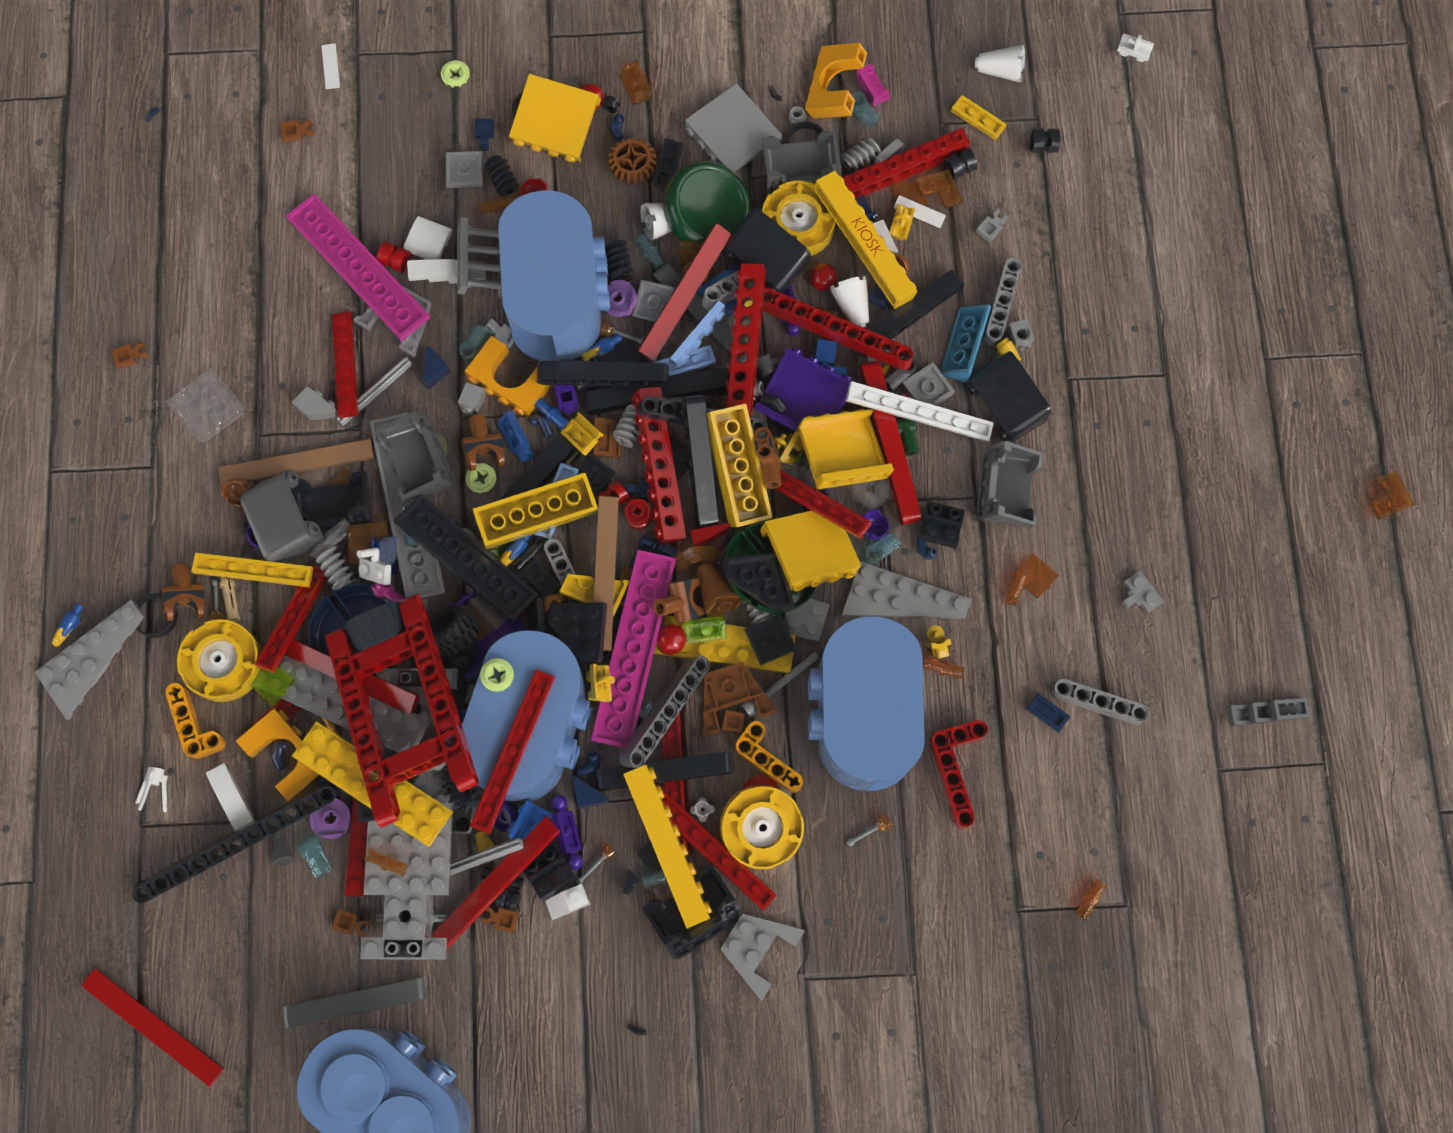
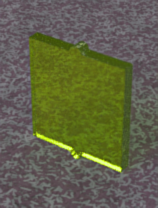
M278 666L275 673L260 670L259 675L252 681L250 686L274 706L283 695H286V690L296 680Z

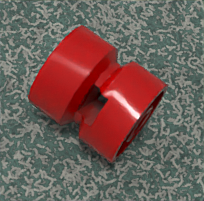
M385 241L379 248L377 260L383 266H391L392 270L403 274L408 268L407 261L411 260L412 254L407 249L397 248V245Z
M616 480L607 486L606 491L602 490L594 496L598 505L599 496L611 497V494L619 497L618 506H623L631 500L626 490Z
M634 499L626 505L625 516L628 525L634 530L647 528L651 522L648 503L642 499Z

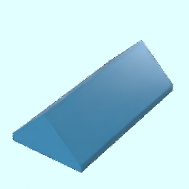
M989 304L959 307L940 369L944 377L967 383L991 306Z

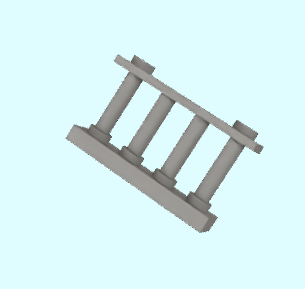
M460 217L457 225V294L465 295L467 288L472 286L498 289V298H502L499 228L498 230L472 228L471 225H468V218ZM475 235L498 238V247L472 245L471 242H468V237ZM475 252L498 255V264L471 262L468 259V254ZM474 269L498 272V282L471 279V277H468V271Z

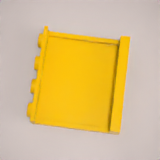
M529 74L509 137L513 144L524 147L526 145L536 152L546 151L548 155L556 158L559 155L565 157V160L571 163H575V161L581 162L580 155L595 108L596 106L599 107L601 99L598 94Z
M859 409L855 412L843 411L834 415L827 413L819 417L807 416L802 419L797 429L817 490L887 479L894 471L892 464H885L870 420V416L874 412L873 409Z
M813 511L765 521L760 530L762 536H768L789 583L790 591H800L807 586L816 587L827 581L833 583L843 577L847 579L852 578L861 567L847 532Z

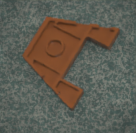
M743 662L717 669L704 675V737L722 732L716 714L717 711L755 699L761 719L778 713V710Z

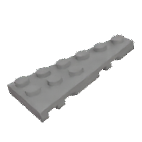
M860 561L861 567L855 575L841 616L965 619L971 599Z
M130 600L35 671V674L65 719L70 720L73 716V711L84 701V696L89 689L95 686L111 664V659L121 650L124 641L128 636L132 635L145 617L135 601Z

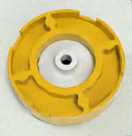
M807 181L786 182L778 186V189L771 195L767 196L762 212L808 248L811 256L816 255L830 243L836 222L814 191V183Z
M223 619L204 622L205 624L195 631L191 630L182 641L177 655L178 672L191 691L207 700L214 702L236 700L247 694L254 687L255 679L258 673L261 672V669L257 668L255 662L261 654L262 648L254 635L238 623Z
M753 785L738 791L726 803L720 819V833L725 847L740 863L754 869H771L785 861L787 862L796 853L802 842L804 822L798 806L789 795L772 786ZM764 824V828L760 830L759 826Z

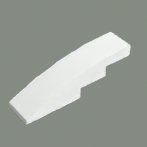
M457 260L407 261L409 281L428 279L429 282L448 281L449 284L457 283ZM470 269L468 277L486 280V271Z
M225 762L207 771L206 775L234 830L254 821V815L244 800V795ZM256 828L250 829L252 835L258 836L260 834Z

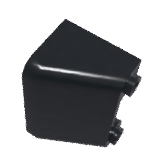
M753 208L721 251L728 260L736 261L739 258L745 264H764L767 288L782 294L804 271L811 257L808 248L758 208Z
M1011 351L1000 356L966 383L968 392L971 395H980L1000 424L998 436L1002 441L1014 442L1046 423L1051 414L1048 402Z
M366 471L350 474L349 484L312 488L308 481L298 479V485L291 489L303 520L316 523L323 537L366 532L372 528L369 481Z
M712 863L701 867L696 875L697 881H700L704 893L701 894L704 902H709L712 909L710 919L686 928L674 897L664 904L661 900H651L642 908L663 944L675 960L685 957L738 922L739 918L743 915L738 903Z

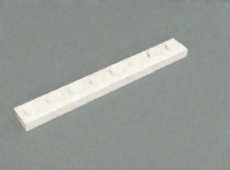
M853 381L849 383L845 400L986 442L990 441L994 424L990 421Z

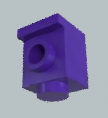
M554 386L560 412L564 411L565 414L574 413L575 409L579 408L574 386Z

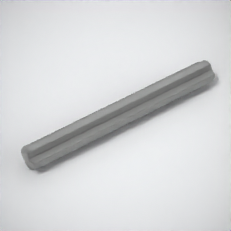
M407 357L402 358L358 397L359 412L412 366L411 361ZM339 416L336 417L341 425H345L353 418L340 419Z
M515 838L451 862L450 876L521 850L524 847L523 840Z

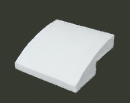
M418 216L403 248L411 251V254L424 259H440L444 246L447 247L453 229Z

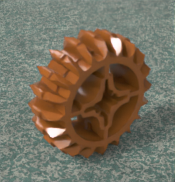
M629 136L627 141L621 138V144L615 142V148L611 147L608 154V167L610 168V173L614 174V178H619L621 183L626 181L628 186L630 182H634L637 185V181L643 183L644 178L649 180L650 174H654V168L657 167V156L650 143L645 144L644 139L638 141L637 137L631 140ZM631 156L634 160V165H632Z

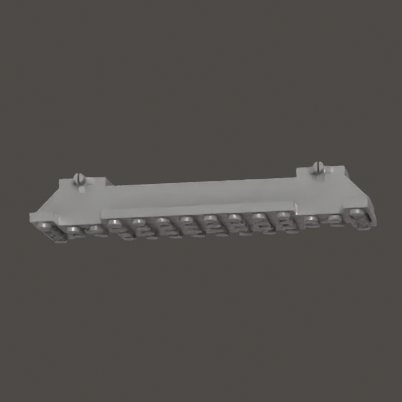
M385 668L383 672H376V676L420 695L417 705L421 706V711L417 715L428 719L430 723L419 744L438 736L418 669ZM445 669L451 690H458L459 670ZM383 746V757L398 754V752ZM428 770L421 773L413 785L453 811V802L448 803L451 798L450 795L444 796L448 790L447 788H442L446 781L442 780L441 777L447 774L442 770ZM452 815L430 847L393 823L380 828L376 821L368 822L364 895H385L384 914L376 913V917H384L376 918V922H383V937L361 938L360 959L446 960L447 938H432V928L434 922H444L446 919L439 918H447V914H435L432 895L449 896ZM409 911L411 918L408 922L404 923L401 916L403 912Z

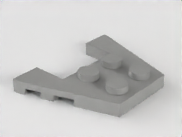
M402 286L429 314L431 302ZM369 307L360 317H355L353 321L369 331L379 317ZM426 322L402 341L399 345L400 350L412 357L416 356Z
M743 914L720 950L756 996L763 1000L772 984L755 974V969L776 936L795 947L805 931Z

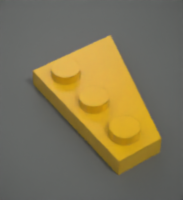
M567 574L559 593L580 603L594 602L595 578H592V576ZM615 580L613 617L628 588L630 580Z

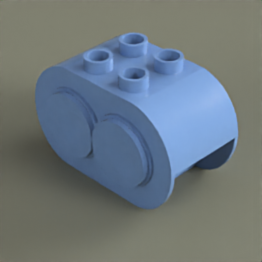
M550 190L531 192L510 203L503 211L499 220L503 307L510 324L513 340L525 355L538 361H571L582 356L594 345L601 330V311L611 310L604 236L594 237L592 222L588 212L573 197Z
M869 616L857 618L842 625L829 639L819 668H810L808 700H818V709H811L810 716H808V740H819L821 761L828 773L839 783L860 791L881 790L899 782L917 763L923 752L922 651L919 642L912 632L891 619Z
M539 631L514 632L502 637L491 646L485 656L482 667L492 659L506 660L513 668L514 679L511 686L504 691L494 692L482 684L479 674L462 724L479 779L478 786L485 789L535 670L537 669L556 677L504 800L515 804L526 803L527 800L534 801L543 797L559 782L564 767L574 769L580 752V746L577 745V740L574 739L577 729L587 730L593 710L592 707H589L590 701L586 700L585 681L571 650L556 637ZM494 668L495 675L492 676V679L496 678L497 681L501 683L500 676L503 675V672L499 673L498 670Z
M362 1028L335 1033L313 1049L301 1069L297 1085L299 1107L305 1118L321 1133H470L471 1114L468 1102L460 1088L452 1082L458 1073L440 1058L437 1061L431 1060L428 1062L420 1055L426 1048L425 1044L409 1031H406L404 1034L401 1032L395 1034L381 1028Z

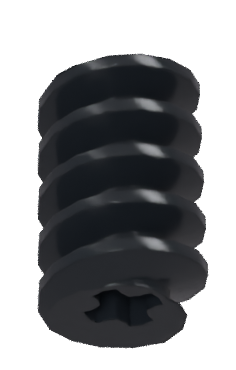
M494 155L486 160L484 166L499 196L505 197L518 190L519 184L516 183V177L513 176V171L510 170L507 159L502 158L500 155Z
M615 240L605 246L612 281H630L634 277V274H630L633 269L629 267L631 261L628 260L630 255L627 253L626 240Z

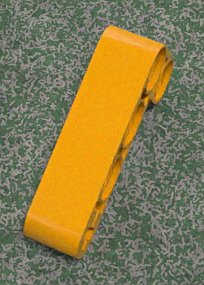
M179 683L170 684L166 688V697L184 753L194 759H201L223 750L226 745L224 736L214 731L202 734L189 690ZM184 707H186V708H187L186 714L183 715V716H180V711H181V709H183ZM192 726V732L186 735V729ZM214 737H217V744L215 746H211V740ZM198 744V751L192 754V747Z
M759 721L751 722L736 742V753L791 793L798 792L803 785L802 776L759 746L765 735V726ZM753 727H759L762 733L759 736H754L750 730ZM747 743L750 746V750L742 752L739 749V745ZM762 754L766 757V762L759 764L756 762L755 757ZM779 766L782 768L783 773L776 776L772 773V768ZM786 772L789 773L787 777L790 780H794V778L798 780V786L794 785L793 787H791L790 781L787 778L784 782L782 781V779L785 777Z

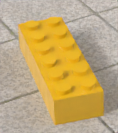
M742 404L708 412L707 421L710 447L729 527H740L773 518L767 491L764 487L760 461L756 454L747 405Z
M582 473L474 508L473 514L485 549H489L596 514L598 507L586 473Z

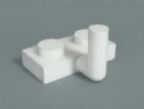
M378 548L357 551V556L360 558L359 577L382 585L391 583V565L379 561Z

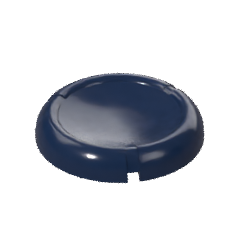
M350 584L332 591L333 594L330 597L325 596L312 613L308 625L309 646L330 655L325 635L342 627L345 629V623L354 616L392 601L386 597L380 598L374 595V591L371 589L372 585Z

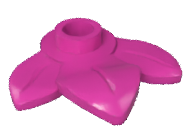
M375 583L371 587L374 595L377 597H386L392 602H400L406 599L404 595L394 591L392 584L382 585Z

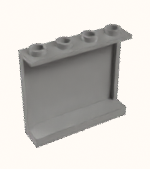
M737 83L685 120L687 135L696 140L697 146L707 153L709 160L726 166L733 173L763 152L762 138L775 136L782 143V134Z

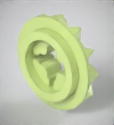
M454 60L443 66L441 78L446 85H450L452 88L454 86L461 87L462 84H467V80L470 78V71L464 62ZM459 72V77H453L452 73L456 74Z
M484 463L476 464L475 471L468 470L465 478L467 486L479 494L489 492L497 480L494 469ZM478 472L483 477L486 476V478L484 479V485L480 481L476 482V480L479 479Z
M499 658L489 660L481 669V682L491 691H504L511 686L514 679L513 668L506 660ZM494 668H496V670H498L499 673L503 672V675L500 676L501 683H499V681H497L496 678L492 679V676L495 675Z

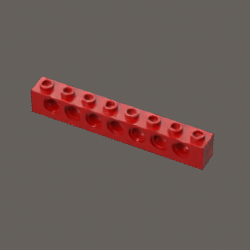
M960 128L842 178L845 186L854 194L855 198L862 195L867 196L943 164L944 158L952 154L957 155V152L969 148L970 141L963 128Z
M741 264V270L737 271L739 288L735 290L737 307L734 306L733 317L736 320L735 325H732L731 335L734 336V340L730 344L732 360L728 363L730 380L726 382L728 399L724 401V409L746 404L749 417H752L766 279L764 264ZM749 282L755 283L752 288H746V285ZM746 301H753L751 306H744V303ZM745 319H751L748 325H742ZM742 338H749V341L746 344L740 343ZM741 356H747L745 362H738ZM745 374L746 376L743 381H737L738 375ZM737 393H744L743 398L740 400H735V395Z
M661 387L638 389L632 396L633 406L636 408L637 404L648 396L663 399ZM644 403V407L648 406L651 409L649 404ZM636 410L635 422L639 426L640 432L638 440L642 444L643 452L641 457L646 467L645 480L649 485L648 498L652 503L651 517L655 521L654 535L658 539V544L679 542L686 538L667 422L641 417ZM648 424L654 427V432L649 429ZM651 443L656 444L658 450H654ZM655 462L660 464L661 469L656 468ZM658 480L663 482L664 488L658 485ZM661 499L667 502V507L662 505ZM664 518L670 521V526L665 524Z

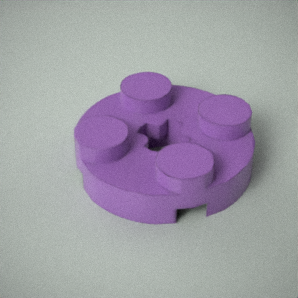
M615 280L608 286L611 310L605 311V313L612 317L629 316L637 303L636 290L625 280ZM619 295H621L622 299L619 302H616L615 298H618Z
M337 798L332 803L310 814L311 828L317 835L325 839H336L349 831L352 820L351 810L345 802ZM329 813H333V816H336V820L332 824L326 821Z

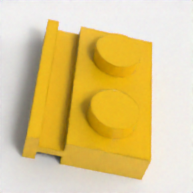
M578 412V416L575 419L572 418L560 433L586 456L597 444L598 438L600 436L603 437V434Z

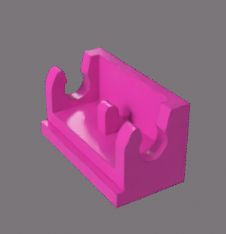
M871 63L864 66L863 69H857L856 80L873 107L890 99V92L888 89L885 90Z

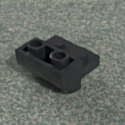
M927 501L918 540L956 549L965 510Z
M554 842L544 848L523 870L542 902L577 880Z

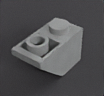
M307 386L292 401L294 407L309 420L330 419L338 416L337 406L331 400H324L322 398L323 394L316 388L312 390Z

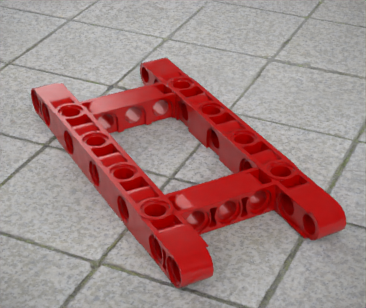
M418 593L400 601L401 605L399 608L406 631L356 654L348 633L343 627L325 635L372 812L380 828L400 820L399 814L401 812L393 786L445 762L451 780L455 782L460 792L479 785V779L424 603ZM414 656L438 736L384 760L382 754L384 752L379 732L374 726L372 718L374 714L363 683L365 677L378 671L383 672V669L396 663L400 664L403 660Z

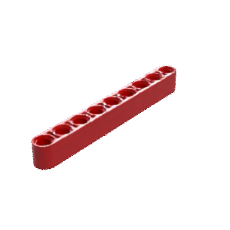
M770 288L764 289V299L767 298L769 301H763V312L898 369L907 370L910 368L914 355L910 347ZM815 320H820L821 322H820V323H815L814 321H815ZM836 327L838 330H832L831 328ZM866 342H872L873 344L867 345ZM888 349L890 352H884L883 350ZM904 356V357H907L908 359H907V360H903V359H901L900 357Z
M879 360L860 364L859 370L863 385L888 392ZM873 409L874 412L871 416L885 464H892L894 469L888 479L900 523L903 526L922 521L921 510L895 415Z

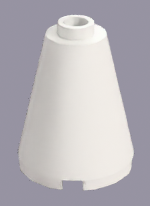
M1024 45L980 53L979 57L975 59V68H978L980 73L1014 82H1022L1023 74H1021V71H1023L1025 63Z
M647 202L641 205V222H645L646 228H643L649 240H655L672 231L664 215L663 203Z
M863 276L862 280L859 277H854L838 282L839 286L836 288L832 285L830 287L831 293L846 320L860 327L867 328L866 325L869 324L866 277Z

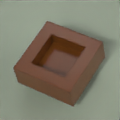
M726 710L722 731L742 734L745 714Z

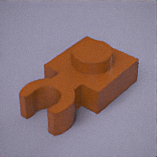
M299 120L281 122L283 141L302 140V135L314 136L313 129L307 130L309 127H314L313 122L310 120L305 121L303 124Z
M138 343L132 348L128 344L111 350L116 367L122 369L137 364L136 358H148L149 354L147 352L140 353L142 349L146 348V345Z
M489 907L485 910L490 912V917L488 919L481 918L483 923H491L493 921L495 922L493 928L514 933L520 913L499 908L498 913H495Z
M338 909L331 929L348 935H353L354 930H356L358 935L366 937L368 934L363 933L361 928L363 925L371 926L372 923L365 920L358 922L359 915Z

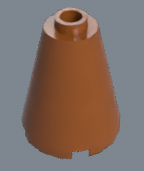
M705 562L698 567L696 573L697 578L700 580L699 587L702 601L708 617L718 618L725 616V611L729 609L734 611L741 604L742 600L733 591L725 576L713 563Z

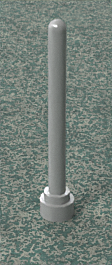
M816 652L812 653L793 668L791 672L764 691L768 698L819 658V654ZM755 699L740 705L743 712L749 718L755 715L756 710H758Z

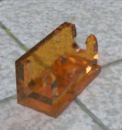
M635 60L621 68L622 73L619 75L633 105L635 106L652 99V89L638 61Z

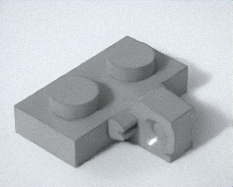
M1141 571L1123 582L1129 590L1127 592L1129 597L1121 603L1125 609L1136 604L1137 607L1141 606L1148 614L1164 602Z

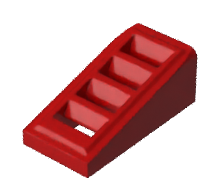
M729 523L691 530L693 548L697 549L729 532Z

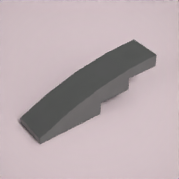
M1307 698L1273 700L1226 707L1230 727L1311 717Z

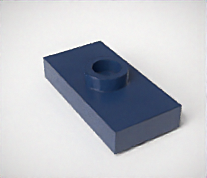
M1039 693L1035 695L1025 709L1057 733L1061 731L1071 717Z

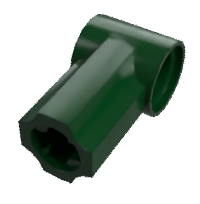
M906 418L897 419L896 422L905 455L912 456L919 453L915 435V421Z

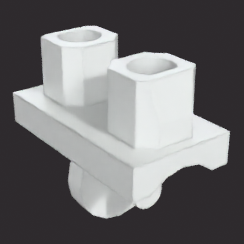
M1123 33L1117 51L1119 55L1125 57L1130 55L1135 57L1137 61L1144 62L1149 60L1154 43L1141 39L1142 35H1138L1136 38Z

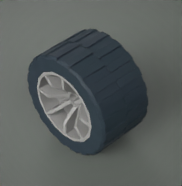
M399 601L373 607L354 616L345 623V629L356 654L406 631L399 608L401 605Z

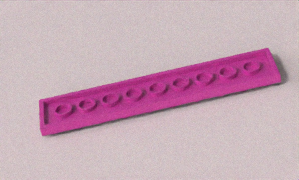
M315 193L286 215L289 222L401 342L430 319L429 314Z
M641 550L637 551L609 665L610 676L615 677V683L611 684L612 701H600L591 741L625 748L635 733L662 617L654 612L653 604L655 600L668 596V583L672 579L676 558Z

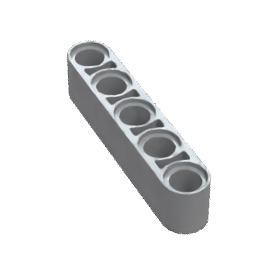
M1015 257L1006 260L1001 273L984 334V342L988 346H997L1005 330L1022 267L1021 261ZM1008 267H1013L1015 271H1011ZM1007 283V284H1009L1011 287H1006V286H1004V284ZM999 300H1004L1007 304H1002ZM995 316H998V317H1000L1002 320H1001V321H998V320H996L994 317H995ZM990 333L996 334L997 337H996V338L992 337V336L990 335Z
M737 271L705 290L702 306L706 310L710 311L718 301L725 305L735 299V290L739 288ZM749 282L746 288H752L755 283Z
M1060 679L1051 688V694L1057 700L1134 725L1146 721L1150 714L1147 706L1070 680ZM1058 685L1064 686L1066 689L1065 694L1059 693ZM1077 691L1084 694V700L1078 699ZM1097 697L1103 700L1104 706H1099L1096 703ZM1115 704H1120L1122 706V713L1118 712L1115 709ZM1135 710L1141 712V719L1136 718L1134 714Z

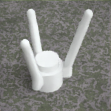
M148 767L144 782L135 801L136 804L139 803V811L143 808L150 785L159 786L161 782L163 812H167L166 782L168 776L164 775L165 770Z

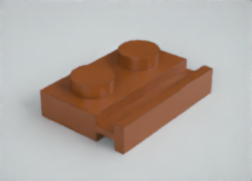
M593 419V425L603 434V437L600 436L598 438L597 444L592 448V455L606 458L615 457L616 459L621 457V444L612 435L613 431L616 430L617 424H619V420Z

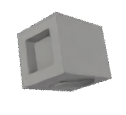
M1028 319L1010 323L1006 330L1009 340H1012L1016 350L1024 351L1029 349L1035 339ZM1017 334H1022L1025 338L1021 339Z
M466 382L458 400L462 412L472 415V413L479 414L486 397L484 388Z

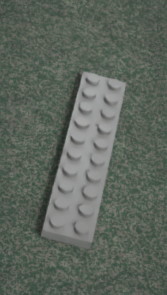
M408 413L370 421L405 597L408 598L417 593L421 599L446 595L440 562L394 523V518L415 499L409 501L399 499L396 489L400 481L389 452L383 447H379L376 442V429Z
M285 655L275 673L263 669L258 673L253 686L350 730L336 679ZM368 696L374 717H372L374 726L379 732L383 746L400 753L419 744L430 723L428 719L414 713L409 715Z

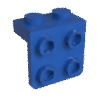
M527 800L526 803L521 804L518 810V819L516 822L513 821L508 829V833H510L509 838H521L523 840L545 816L552 820L553 814Z

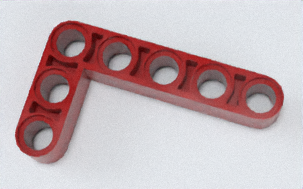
M981 720L934 733L929 741L954 823L961 829L971 826L974 823L975 816L953 748L981 740L988 732L987 724ZM979 726L982 729V735H976L973 732V727ZM954 732H961L963 734V740H956L954 737ZM935 737L943 738L944 745L938 746L935 743ZM941 756L949 757L950 765H944L941 762ZM948 775L955 776L957 780L955 785L948 783ZM955 794L963 798L962 804L954 802L953 796ZM960 814H966L969 817L968 824H963L960 821Z

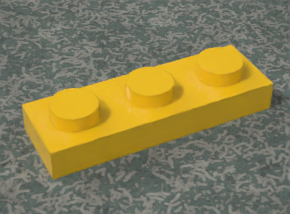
M961 95L951 109L952 113L995 141L1007 125L963 95Z

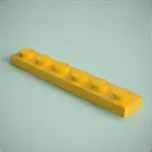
M195 553L191 572L193 574L310 587L313 568L312 566Z

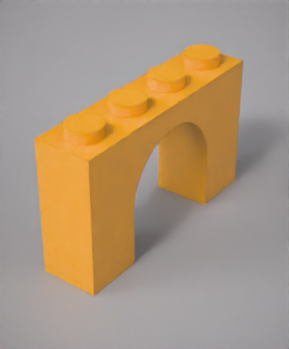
M860 42L821 46L816 69L813 73L812 84L809 88L808 99L805 103V110L813 119L851 116L855 99L849 91H827V86L830 80L839 72L863 69L867 52Z
M491 336L466 368L467 380L473 385L478 384L484 388L486 394L490 396L493 394L498 397V401L503 405L513 407V410L518 415L523 416L524 414L529 418L535 410V403L540 398H544L553 385H541L536 382L537 367L526 382L519 387L505 388L499 385L494 379L495 372L509 351L507 345Z
M273 709L237 739L236 742L248 756L253 758L275 740H289L297 749L303 739L300 737L302 732L295 725L291 726L287 722L289 717L282 710L279 712ZM298 761L294 770L275 787L289 802L303 794L316 782V779L322 776Z

